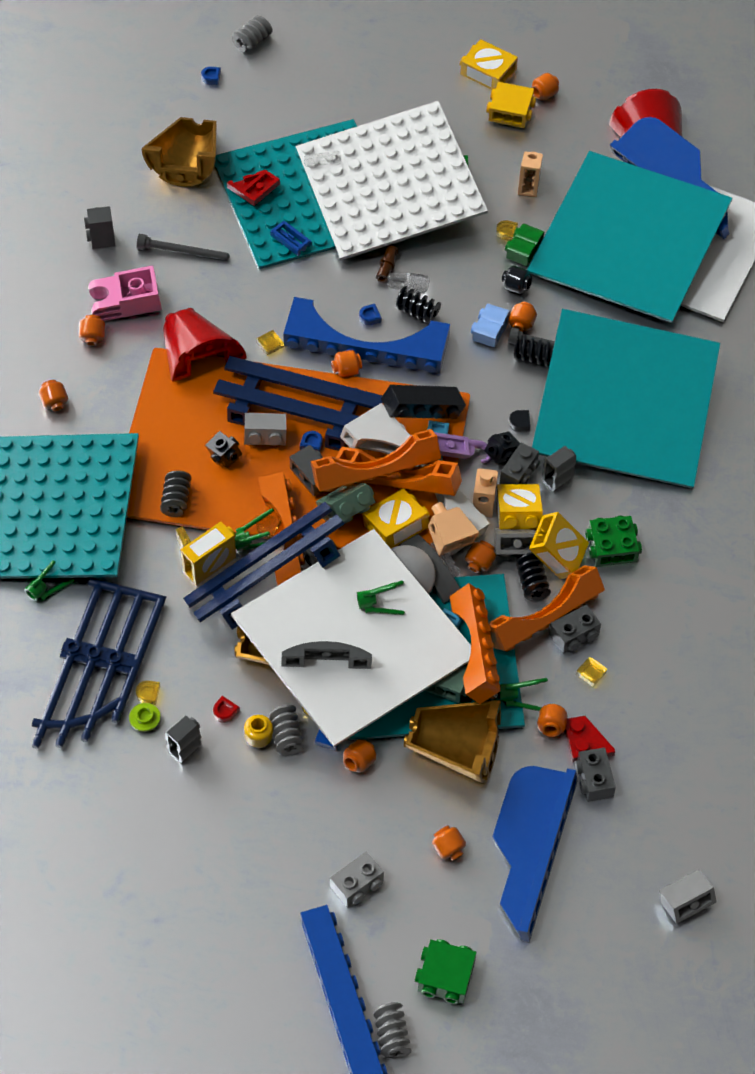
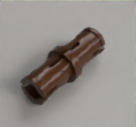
M387 246L385 255L380 260V268L376 279L381 283L388 281L390 272L395 267V259L399 252L395 246Z

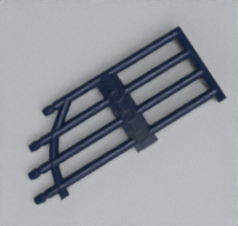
M94 578L89 579L88 586L94 587L74 639L67 638L62 646L60 658L65 659L42 719L34 718L32 721V727L38 728L35 734L36 737L32 741L33 748L38 749L47 729H60L55 746L61 749L71 728L85 725L81 741L88 742L96 721L114 710L112 723L117 724L120 721L121 714L126 706L167 598L166 596ZM102 590L115 592L95 643L82 642ZM122 596L135 597L116 648L103 647ZM143 600L156 602L136 655L123 652ZM73 662L86 664L65 719L51 720ZM94 667L107 669L90 714L75 718ZM115 672L127 674L128 676L120 696L103 706Z

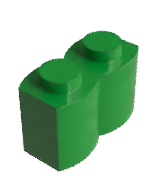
M523 223L520 228H516L513 239L509 240L505 246L506 258L528 266L537 252L545 232Z

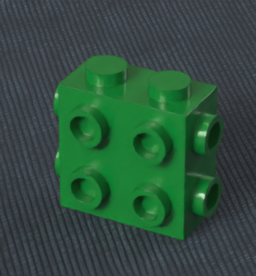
M620 515L614 518H596L589 521V527L585 529L586 540L590 541L591 544L589 555L590 559H594L595 567L636 563L638 561V556L642 553L641 542L637 541L638 529L636 523L633 524L631 516Z
M430 939L429 946H424L421 961H424L422 969H417L414 982L418 983V992L429 998H434L435 996L443 998L451 1004H464L476 960V951H473L468 946L461 945L458 947L450 945L445 940L437 939L435 941Z

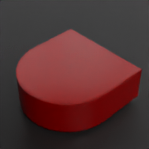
M221 696L213 707L215 719L223 723L231 721L240 711L239 706L224 696Z

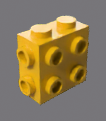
M498 82L496 89L493 88L490 99L492 102L487 104L486 113H489V121L525 128L527 121H531V108H534L536 103V97L533 96L534 88Z

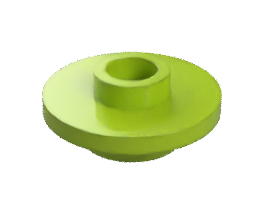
M150 703L136 705L129 714L131 726L140 732L152 731L159 725L161 719L158 708Z

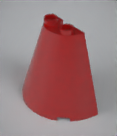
M647 89L630 95L625 99L626 102L616 107L609 122L610 127L622 137L638 120L653 117L661 120L682 136V110L680 103L676 97L662 89Z
M193 308L170 313L165 317L166 322L163 326V333L172 382L191 376V361L223 351H225L226 362L229 356L247 359L243 346L237 340L198 314Z

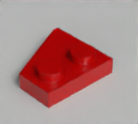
M267 170L243 176V180L235 183L232 180L227 182L229 190L253 206L280 185V179Z
M586 716L567 718L565 734L572 762L577 761L580 751L605 748L608 757L615 756L614 747Z

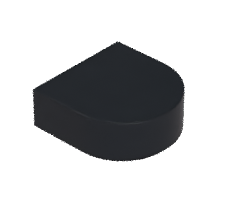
M516 410L512 412L509 417L510 427L516 431H530L529 410Z

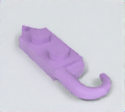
M434 432L438 438L441 456L467 459L474 454L475 448L485 450L487 446L486 442ZM487 453V457L482 459L481 463L490 462L491 458Z

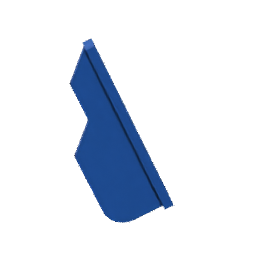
M646 117L638 120L618 141L614 140L610 144L612 153L625 163L717 192L701 179L700 150L657 118ZM728 210L716 233L723 239L729 235Z
M527 766L515 772L510 779L494 829L493 840L511 866L500 906L517 931L521 941L530 942L578 782L576 770L567 768L566 772L538 766Z

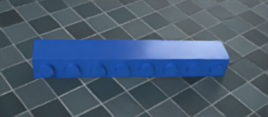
M328 905L300 912L302 928L349 1073L388 1074L385 1064H380L378 1056L381 1055L377 1041H372L370 1035L373 1033L370 1019L365 1020L363 1014L366 1011L364 1000L362 997L358 998L356 990L359 989L355 975H350L348 969L351 968V962L348 954L344 955L342 950L344 946L342 934L337 933L335 929L337 925L335 913L329 911Z

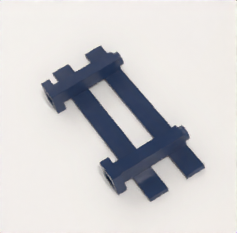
M229 356L224 370L247 376L244 385L219 379L213 391V394L236 400L235 404L230 402L227 407L228 422L244 426L245 413H249L251 404L333 425V429L328 428L325 433V447L340 451L341 447H347V444L341 439L340 435L346 424L359 417L355 415L358 406L372 409L380 403L383 404L381 400L382 395ZM262 380L344 401L341 411L258 390Z
M323 502L183 598L184 601L191 608L212 594L214 598L194 611V615L201 623L219 610L232 630L239 625L232 618L231 613L243 607L236 598L309 548L322 568L341 556L331 539L326 536L343 526V520L336 514L314 529L311 525L332 512L331 507L326 502ZM298 534L303 537L225 590L222 587Z

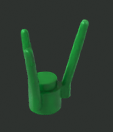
M273 508L243 527L236 529L235 547L237 551L257 548L265 543L251 544L253 540L269 536V531L250 536L249 531H244L274 512Z
M52 560L38 578H34L24 590L34 601H37L39 598L44 601L48 596L73 583L74 579L65 581L46 592L47 586L42 579L54 566L55 561Z
M404 581L357 592L359 609L365 608V613L377 612L404 615L405 611L373 607V605L377 604L375 594L395 589L397 586L403 585Z
M542 678L514 684H500V702L506 701V706L540 711L542 707L516 702L514 699H518V688L544 683L548 679Z

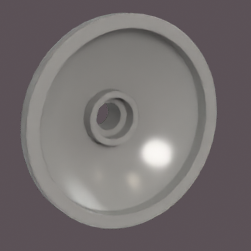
M410 545L391 548L425 591L430 594L435 584L436 570L428 554L420 548Z

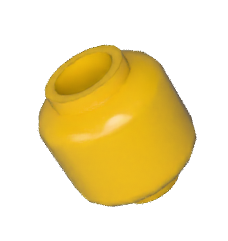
M253 715L246 720L244 724L246 742L255 748L265 747L271 742L273 738V725L268 717Z

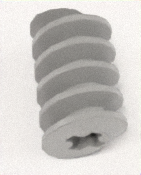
M255 16L233 33L232 40L241 52H245L246 49L251 50L263 38L272 34L273 29L264 17Z
M294 705L279 706L269 714V719L273 725L276 751L284 756L297 754L304 749L300 745L303 742V738L300 737L301 730L298 729L300 724L296 721L298 715L294 713L296 712Z
M398 1002L381 1005L373 1013L376 1019L375 1026L378 1028L377 1035L380 1037L378 1042L382 1046L380 1053L385 1057H402L410 1054L412 1051L410 1048H404V1046L410 1043V1040L402 1039V1037L408 1034V1031L400 1029L406 1026V1021L399 1020L405 1014L403 1011H397L403 1006Z

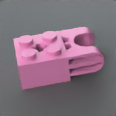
M153 266L114 273L115 276L95 279L89 283L90 295L94 299H104L94 303L92 307V315L99 316L103 321L162 310Z

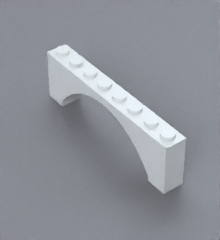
M382 403L346 424L340 435L349 448L371 450L385 454L395 451L410 436L403 424L399 423L395 417H389ZM426 464L417 465L415 467H423L426 466ZM459 488L455 496L435 493L438 503L442 502L447 510L458 507L463 511L479 531L477 538L486 532L490 524L487 518L476 509L473 502ZM464 547L445 553L444 555L447 558H449L461 549H463Z

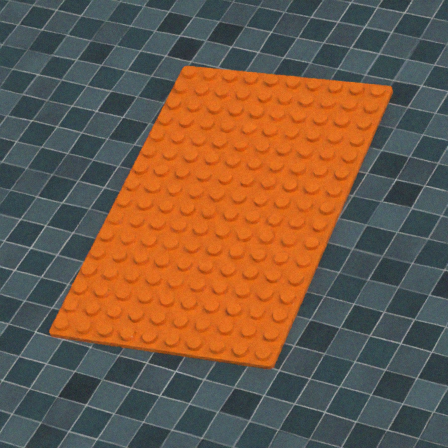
M154 348L129 432L139 433V441L127 518L209 530L219 522H222L226 527H231L234 533H237V528L243 527L270 509L263 500L259 477L283 472L285 478L290 479L292 491L289 492V496L293 497L295 509L292 510V513L297 516L298 520L317 507V500L333 491L321 492L313 496L290 469V456L300 451V442L306 432L316 431L322 436L323 444L320 451L322 457L332 456L336 458L339 451L325 447V433L328 428L333 429L334 426L251 404L249 413L286 414V446L244 445V426L227 421V407L230 402L235 404L236 400L213 394V391L219 379L244 385L247 376L224 370L227 363L225 357L210 355L191 361V376L172 382L166 349ZM262 363L263 365L358 388L359 390L382 396L389 385H410L355 376L341 378L335 373ZM262 380L258 390L341 411L344 401ZM460 392L466 406L457 419L395 418L404 425L410 435L427 430L430 420L449 423L448 434L463 436L470 394ZM358 406L355 415L361 416L371 410V408ZM219 431L227 437H234L240 444L238 448L242 455L229 468L223 464H216L211 459V454L205 446ZM363 450L376 459L388 455L382 452ZM443 456V461L458 463L459 458ZM171 471H185L192 477L187 509L183 511L182 517L166 516L160 510L165 476ZM365 483L374 492L373 498L376 503L370 507L403 489ZM405 489L409 494L415 496L421 506L427 508L430 514V522L432 516L435 515L431 508L438 503L435 493ZM272 512L244 532L249 531L250 536L269 531L270 535L263 537V539H270L285 528L277 514ZM362 513L355 514L350 522L345 523L326 536L333 540L337 550L369 532L364 527ZM320 519L311 526L316 529L327 520ZM429 528L418 533L437 553Z

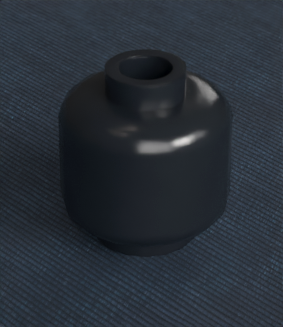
M512 266L503 272L502 282H504V288L507 291L522 294L530 289L532 276H530L527 269Z

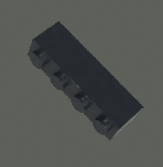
M389 385L381 397L389 417L457 419L466 406L457 387Z

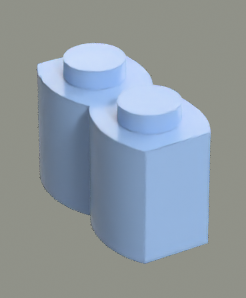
M487 304L485 309L482 308L479 312L478 322H474L471 328L473 341L495 348L509 323L510 310Z

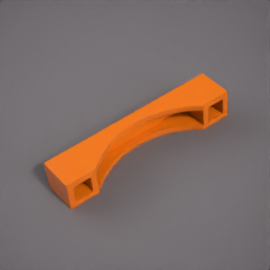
M432 429L411 434L395 451L373 461L348 462L329 456L310 462L316 487L320 492H330L336 487L352 486L358 481H370L380 475H392L395 471L402 469L411 470L417 465L432 464L435 460L441 459L437 435Z
M341 447L336 456L337 459L348 462L376 460V458L361 449ZM438 460L423 467H415L411 470L402 469L395 471L392 475H380L370 481L362 480L358 482L455 496L462 479L458 463Z
M283 472L259 477L261 494L265 505L270 509H274V512L284 524V528H287L297 521V516L292 513V510L295 509L294 499L289 496V492L292 491L290 479H286ZM300 534L285 543L284 550L300 540ZM303 553L275 571L277 586L303 571L302 565L305 564Z
M584 565L570 573L558 595L542 610L523 617L501 615L489 622L491 640L494 644L493 648L505 652L515 648L516 644L529 640L532 634L537 631L547 629L550 623L565 616L568 612L581 608L582 604L586 601L596 599L598 594L605 590L597 567Z
M468 583L449 597L452 612L466 622L471 635V653L463 676L465 694L481 704L501 691L500 677L496 668L497 661L494 657V644L491 640V628L487 618L488 611L484 601L485 595L481 589L475 588Z

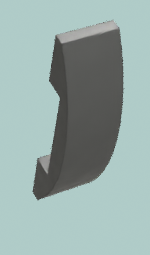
M419 534L399 544L398 546H415L428 554L436 570V580L432 590L443 604L450 602L449 596L460 588L435 550Z
M309 642L282 651L281 667H304V659L348 660V668L371 669L372 654L359 647L340 642Z

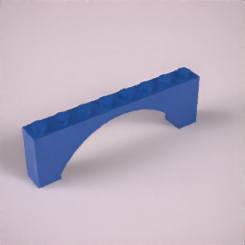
M294 297L284 329L283 340L284 346L327 353L329 355L353 350L356 354L359 353L361 360L423 370L429 373H440L449 340L450 324L430 321V324L424 329L403 339L389 342L360 341L345 336L330 327L314 308V300Z

